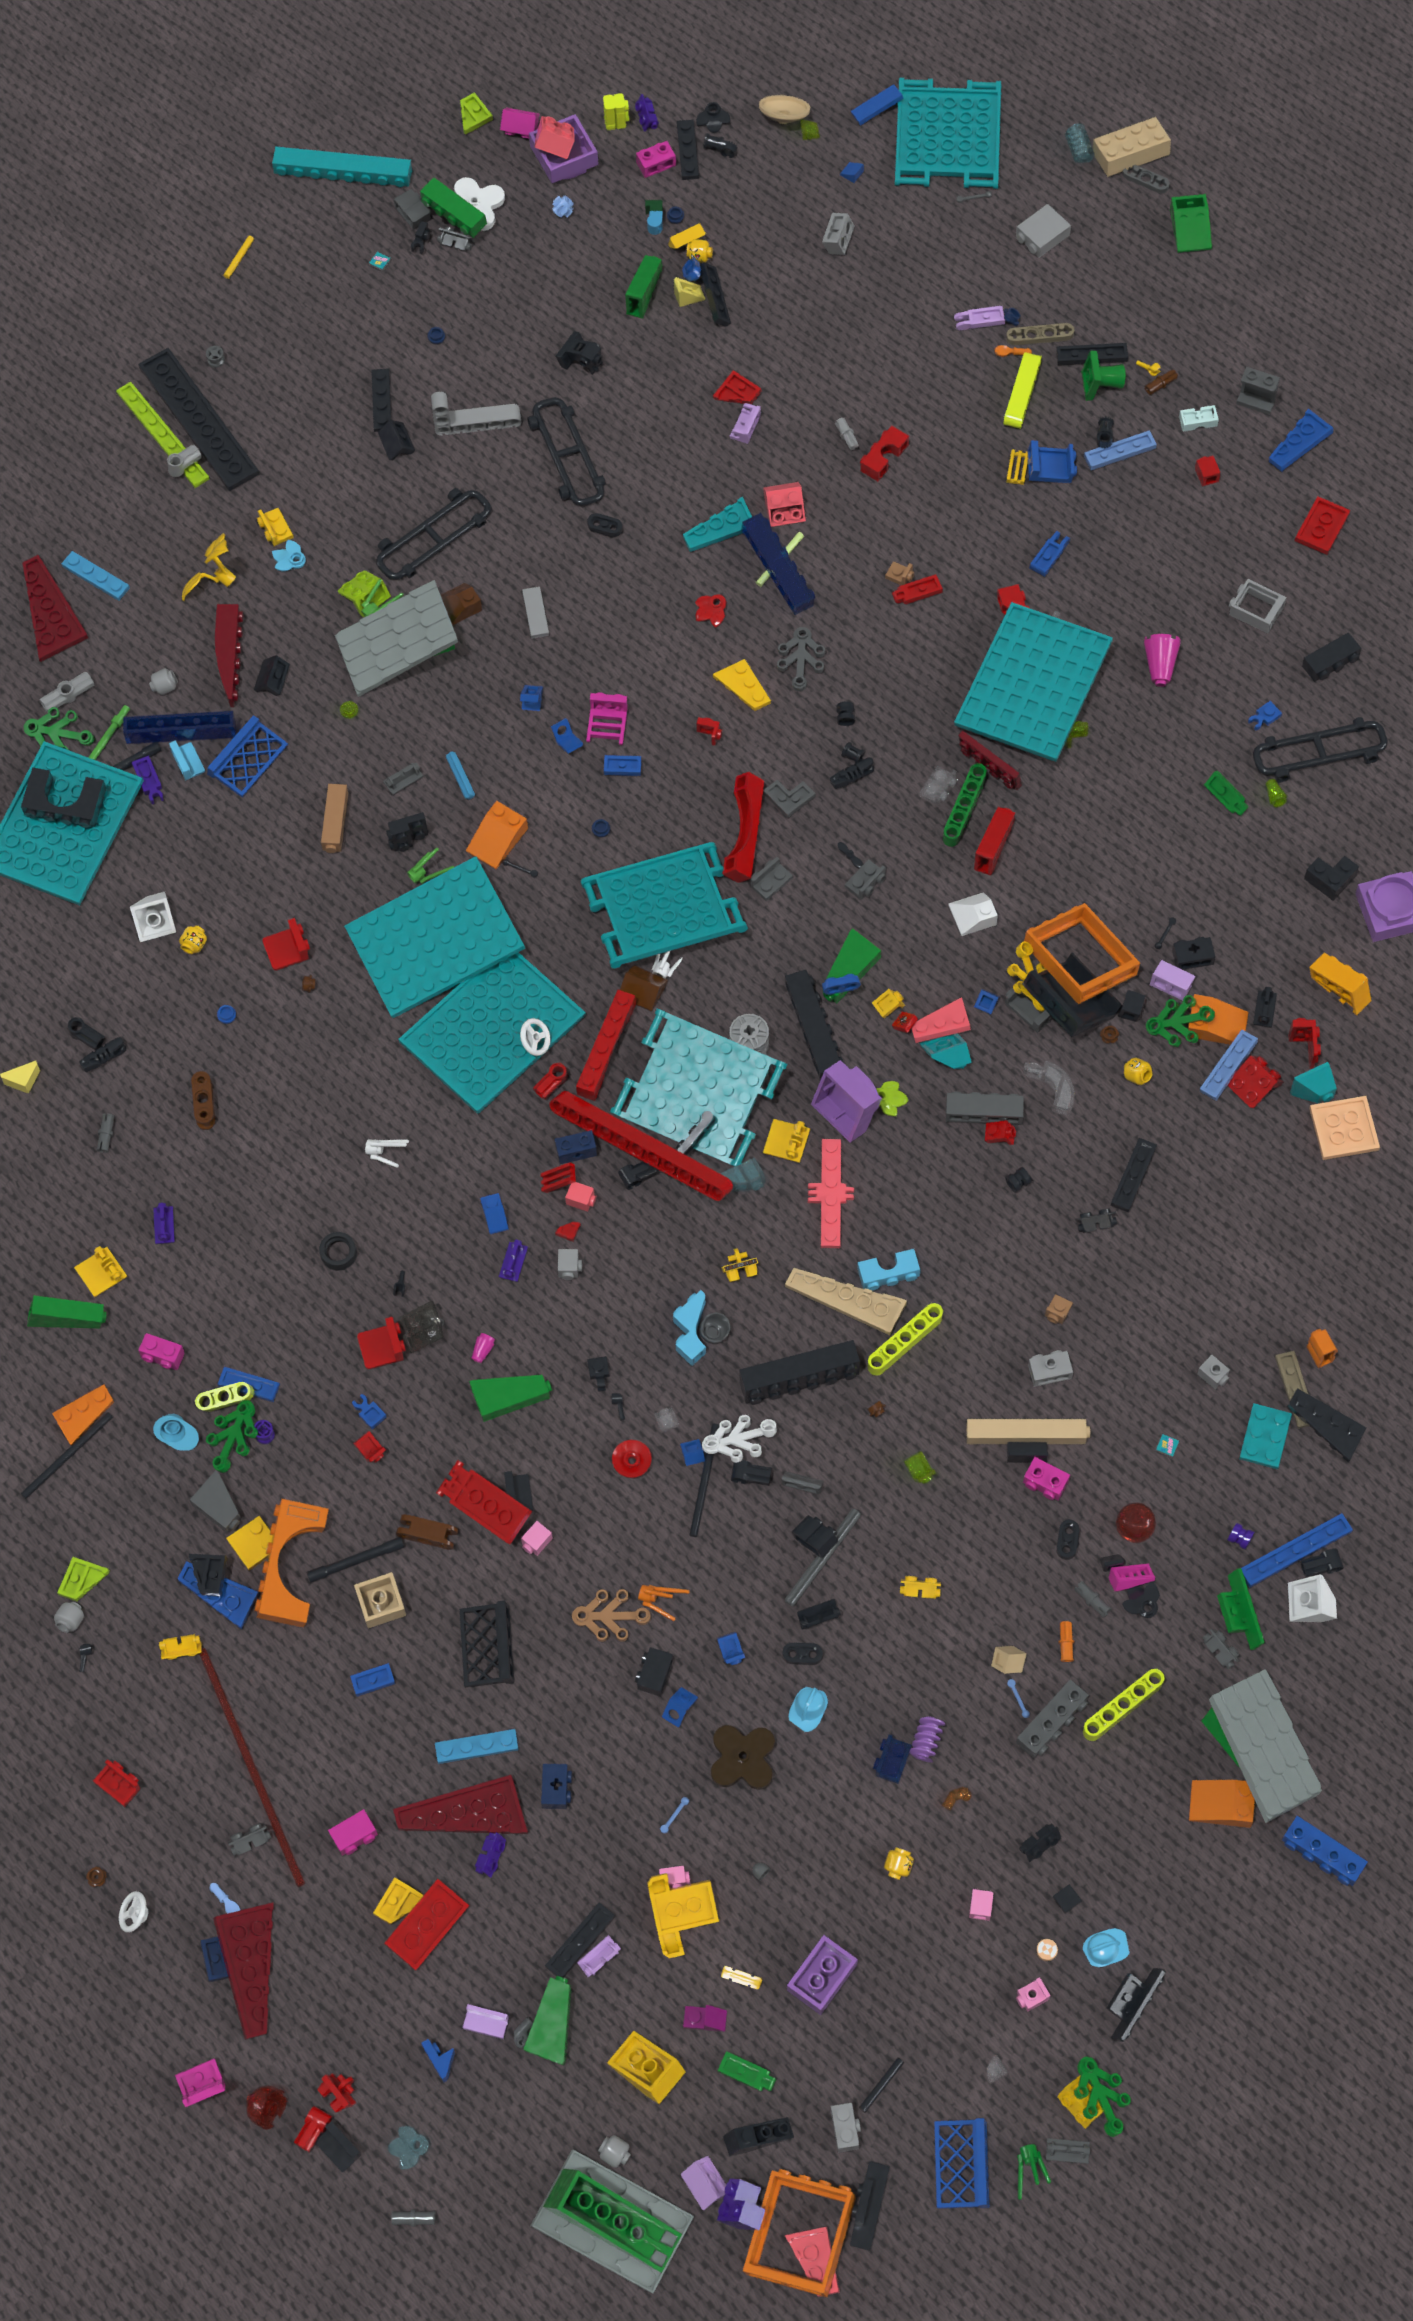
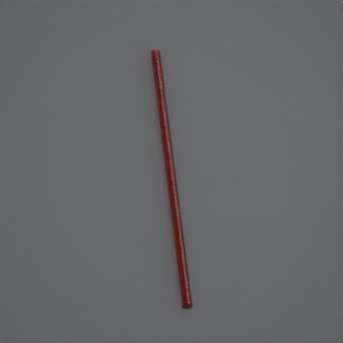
M203 1648L201 1653H199L296 1885L297 1887L305 1885L303 1877L206 1648Z

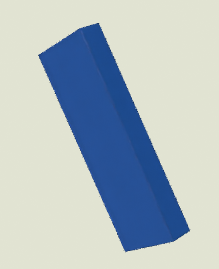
M893 84L853 109L851 114L861 126L902 100L903 95Z
M227 1367L223 1368L217 1384L219 1387H224L238 1382H245L253 1387V1397L274 1402L280 1386L278 1382ZM242 1387L240 1393L247 1394V1387Z

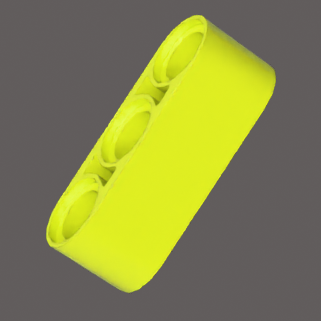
M238 1382L200 1393L196 1397L195 1404L199 1409L206 1412L239 1404L244 1400H251L254 1396V1389L245 1382ZM247 1387V1394L241 1397L240 1389ZM224 1392H228V1400L222 1402L221 1395ZM209 1397L210 1404L207 1407H203V1399Z

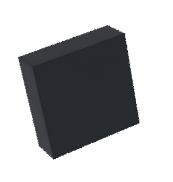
M1070 1884L1053 1896V1899L1065 1914L1082 1902Z

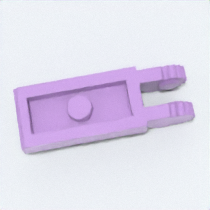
M1002 306L972 309L966 312H959L954 316L956 321H961L956 324L958 330L1005 324Z

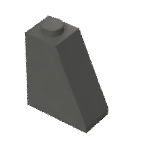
M215 1470L192 1496L190 1502L195 1509L228 1534L239 1526L241 1518L219 1472Z

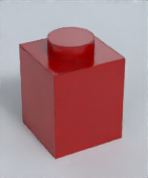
M1205 456L1196 460L1195 471L1202 486L1219 482L1221 472L1214 456Z

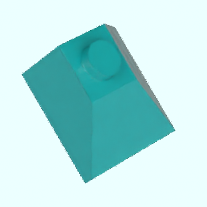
M958 1033L920 1043V1046L931 1058L953 1069H961L966 1064L972 1063L967 1043Z
M1326 1062L1294 1077L1290 1094L1315 1103L1322 1101L1326 1103L1332 1100L1337 1087L1330 1064Z

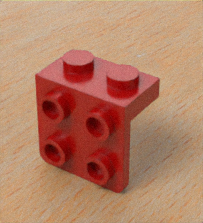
M295 918L288 920L290 929L267 936L262 940L273 970H280L309 959L307 951L310 950L308 941L307 939L303 940V928L301 923H296Z
M1297 1018L1292 1020L1288 1039L1289 1042H1308L1309 1068L1313 1069L1315 1063H1318V1055L1321 1054V1045L1317 1044L1320 1029L1319 1026H1316V1020Z
M1250 1056L1235 1072L1227 1085L1250 1108H1255L1273 1087L1279 1088L1284 1083L1280 1079L1281 1075L1275 1069L1271 1070L1267 1066L1268 1062L1261 1056Z
M393 1317L385 1318L387 1326L361 1332L357 1335L366 1369H373L404 1360L402 1352L406 1351L403 1340L399 1341L397 1334H401L398 1322L394 1323Z

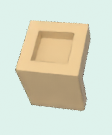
M1014 1646L995 1647L991 1666L1004 1674L1020 1673L1023 1671L1027 1653Z

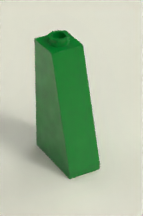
M645 255L625 294L627 315L643 319L662 271V259Z
M852 928L826 979L831 977L841 978L847 974H854L860 980L880 960L881 950ZM823 991V996L828 1001H833L837 1004L849 991L830 995L825 994Z
M34 1295L29 1307L27 1327L100 1329L101 1324L106 1321V1311H103L104 1304Z
M543 1375L469 1381L483 1422L549 1399V1392L552 1391L549 1380L545 1381Z
M556 1976L555 1979H549L523 2050L564 2066L567 2053L571 1986L567 1984V1979Z

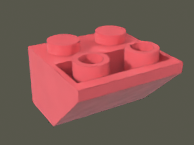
M542 116L535 138V148L568 159L575 141L574 127L566 122H557L552 117Z
M799 482L763 488L770 527L806 521L802 488Z

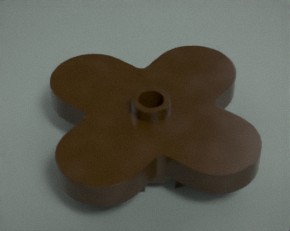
M724 1725L719 1727L714 1733L713 1742L722 1757L712 1765L711 1778L713 1782L720 1787H729L739 1779H743L753 1789L760 1790L769 1786L772 1781V1769L764 1758L772 1752L775 1745L772 1732L766 1728H756L746 1736H743L733 1726ZM745 1754L747 1755V1757L745 1759H740L739 1755Z

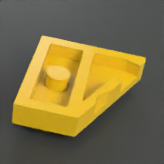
M394 1877L373 1915L391 1925L408 1914L422 1898L423 1894Z

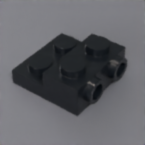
M424 812L388 822L389 830H386L390 849H394L395 852L407 851L410 847H413L412 840H421L428 835Z

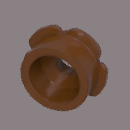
M311 974L303 976L302 991L310 993L311 990L315 989V979L312 978Z
M1106 1026L1101 1030L1100 1036L1105 1043H1115L1118 1040L1119 1032L1114 1026Z
M879 1400L867 1409L870 1413L869 1416L874 1415L875 1418L885 1411L883 1407L886 1405H883Z
M100 1867L92 1868L86 1875L88 1884L92 1887L102 1886L107 1877L105 1870H101Z

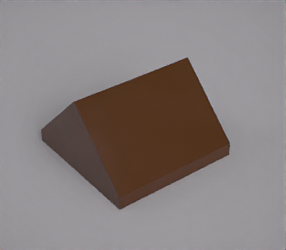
M633 966L625 973L620 990L635 995L636 1005L652 1012L668 980L640 967Z

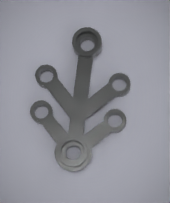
M799 627L794 631V638L787 643L779 644L778 653L782 656L787 655L789 650L797 644L798 649L786 659H779L777 661V669L779 671H786L788 666L797 660L796 677L792 680V687L796 691H803L807 687V680L804 678L805 660L813 667L814 672L822 673L824 671V663L817 661L805 650V646H809L814 651L816 657H823L825 655V647L817 645L811 639L812 634L808 628Z

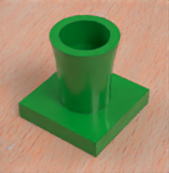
M1097 351L1089 352L1081 371L1086 401L1094 399L1099 386L1123 389L1126 377L1124 365L1099 366Z

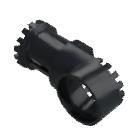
M709 133L706 134V139H704L706 142L704 141L703 144L705 149L707 147L716 149L724 157L729 156V158H733L738 148L735 143L725 141L724 137L718 138L710 136Z
M1105 416V418L1099 419L1098 424L1100 428L1097 432V445L1101 448L1104 447V449L1111 447L1113 443L1112 427L1114 426V420Z

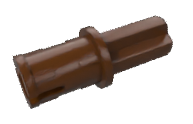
M1170 370L1162 376L1158 375L1154 381L1144 386L1145 391L1152 395L1161 388H1166L1168 383L1178 377L1176 371Z

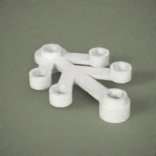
M748 1415L740 1416L739 1422L733 1430L731 1422L723 1420L720 1422V1427L714 1435L704 1438L702 1448L709 1454L720 1452L728 1455L733 1462H740L743 1459L742 1451L726 1447L729 1444L750 1451L752 1457H759L762 1454L761 1446L744 1440L762 1435L768 1438L773 1437L777 1432L776 1423L771 1419H767L761 1423V1428L741 1433L744 1428H748L751 1425ZM731 1432L728 1437L722 1438L724 1434Z

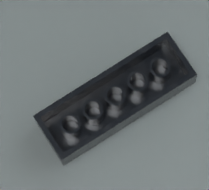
M854 1340L739 1369L740 1386L745 1403L755 1405L761 1403L763 1399H778L782 1394L794 1395L805 1388L813 1390L824 1383L832 1385L840 1379H854L859 1375L860 1360Z

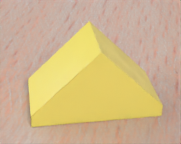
M677 277L674 279V294L679 307L705 300L700 285Z
M33 1061L0 1075L4 1085L29 1093L40 1069L37 1062Z

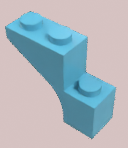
M701 1290L697 1294L693 1293L688 1298L687 1303L683 1307L679 1306L673 1313V1322L686 1334H682L676 1340V1351L692 1366L706 1354V1346L699 1340L696 1334L705 1306V1294Z

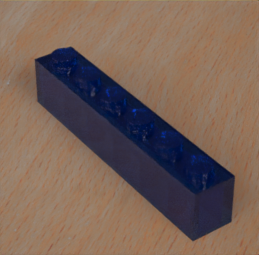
M759 513L743 521L741 530L794 615H797L814 606L815 594L812 589H808L804 576L798 573L797 566L788 557V551L785 546H781L777 533L771 530L769 520Z
M233 711L123 717V734L126 744L234 738L236 736V720Z

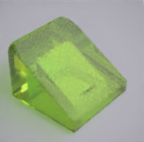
M800 120L803 140L820 138L816 122Z

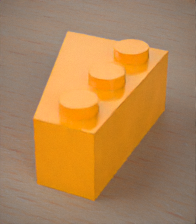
M1323 953L1309 967L1311 978L1329 993L1331 991L1336 993L1340 997L1339 1001L1342 1004L1348 1003L1354 1009L1352 1012L1355 1015L1360 1013L1371 1002L1368 978L1364 974L1354 971L1349 965L1339 962L1334 956Z

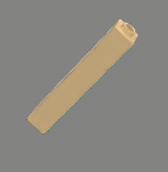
M967 1419L966 1425L967 1444H1007V1442L1086 1444V1439L1090 1438V1426H1086V1419Z

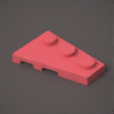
M962 997L916 1021L911 1028L915 1043L971 1030Z

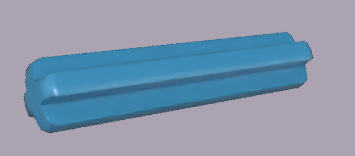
M449 752L446 755V759L464 798L470 800L475 796V793L456 753Z

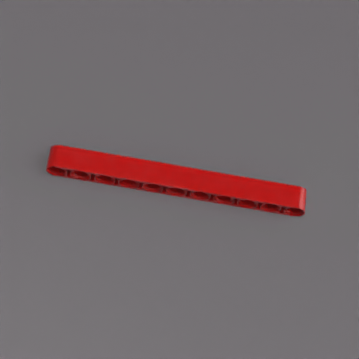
M562 1091L549 1103L552 1112L586 1131L592 1130L595 1136L713 1200H722L733 1189L731 1180L568 1091Z

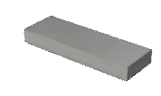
M540 587L522 589L531 639L549 636Z

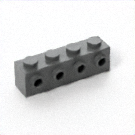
M958 1091L947 1093L946 1122L990 1123L1007 1120L1010 1124L1022 1125L1024 1096H1019L1018 1094L1000 1095L998 1093H990L988 1095L978 1092L962 1094Z
M1069 1680L1018 1736L1016 1743L1034 1759L1038 1755L1042 1757L1049 1748L1047 1746L1051 1740L1055 1742L1062 1734L1060 1730L1064 1726L1069 1727L1075 1720V1713L1077 1711L1082 1712L1087 1707L1089 1695L1072 1680Z

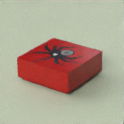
M902 1011L892 1024V1027L895 1030L908 1033L918 1018L915 1014Z

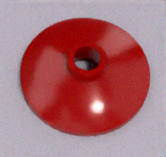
M627 1440L620 1443L612 1455V1463L615 1470L627 1478H636L645 1474L650 1468L652 1461L649 1448L637 1440ZM634 1458L636 1462L630 1464L628 1460Z

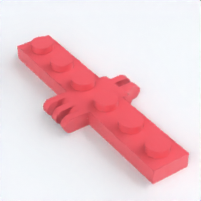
M822 1139L821 1183L808 1184V1189H816L808 1191V1196H816L809 1197L808 1203H821V1248H840L841 1204H846V1200H854L853 1194H846L854 1193V1188L846 1187V1184L841 1183V1139Z

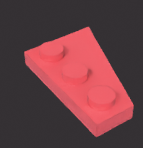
M822 2227L785 2235L807 2278L822 2282L832 2250L828 2228ZM836 2270L829 2295L840 2293Z

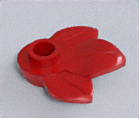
M716 594L712 597L705 595L695 601V604L699 607L696 612V621L701 622L710 619L715 628L722 623L725 618L724 609L727 604L726 599L722 595ZM715 601H720L718 605H714Z

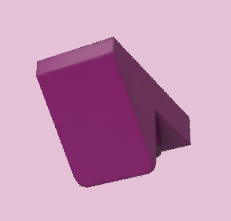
M706 2005V2008L685 2006L683 2028L725 2032L727 2010Z

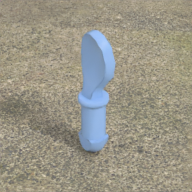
M217 1883L210 1884V1891L216 1895L220 1903H224L227 1914L240 1911L239 1906L228 1899V1895L221 1890Z

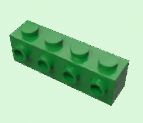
M433 177L420 191L421 201L425 206L433 208L439 216H444L451 225L459 227L465 235H470L474 238L487 225L486 216L483 212Z

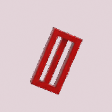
M571 1162L540 1173L543 1178L541 1184L544 1185V1187H541V1191L545 1193L576 1182L575 1164ZM555 1180H560L555 1183L549 1184L550 1182H553Z

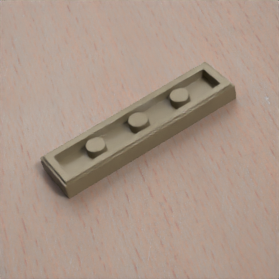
M1295 1351L1275 1355L1289 1402L1297 1388L1308 1394ZM1293 1413L1298 1429L1310 1426Z

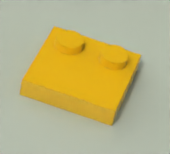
M258 1516L226 1539L250 1571L269 1557V1554H266L268 1542H272L273 1535H270L269 1528L261 1517Z

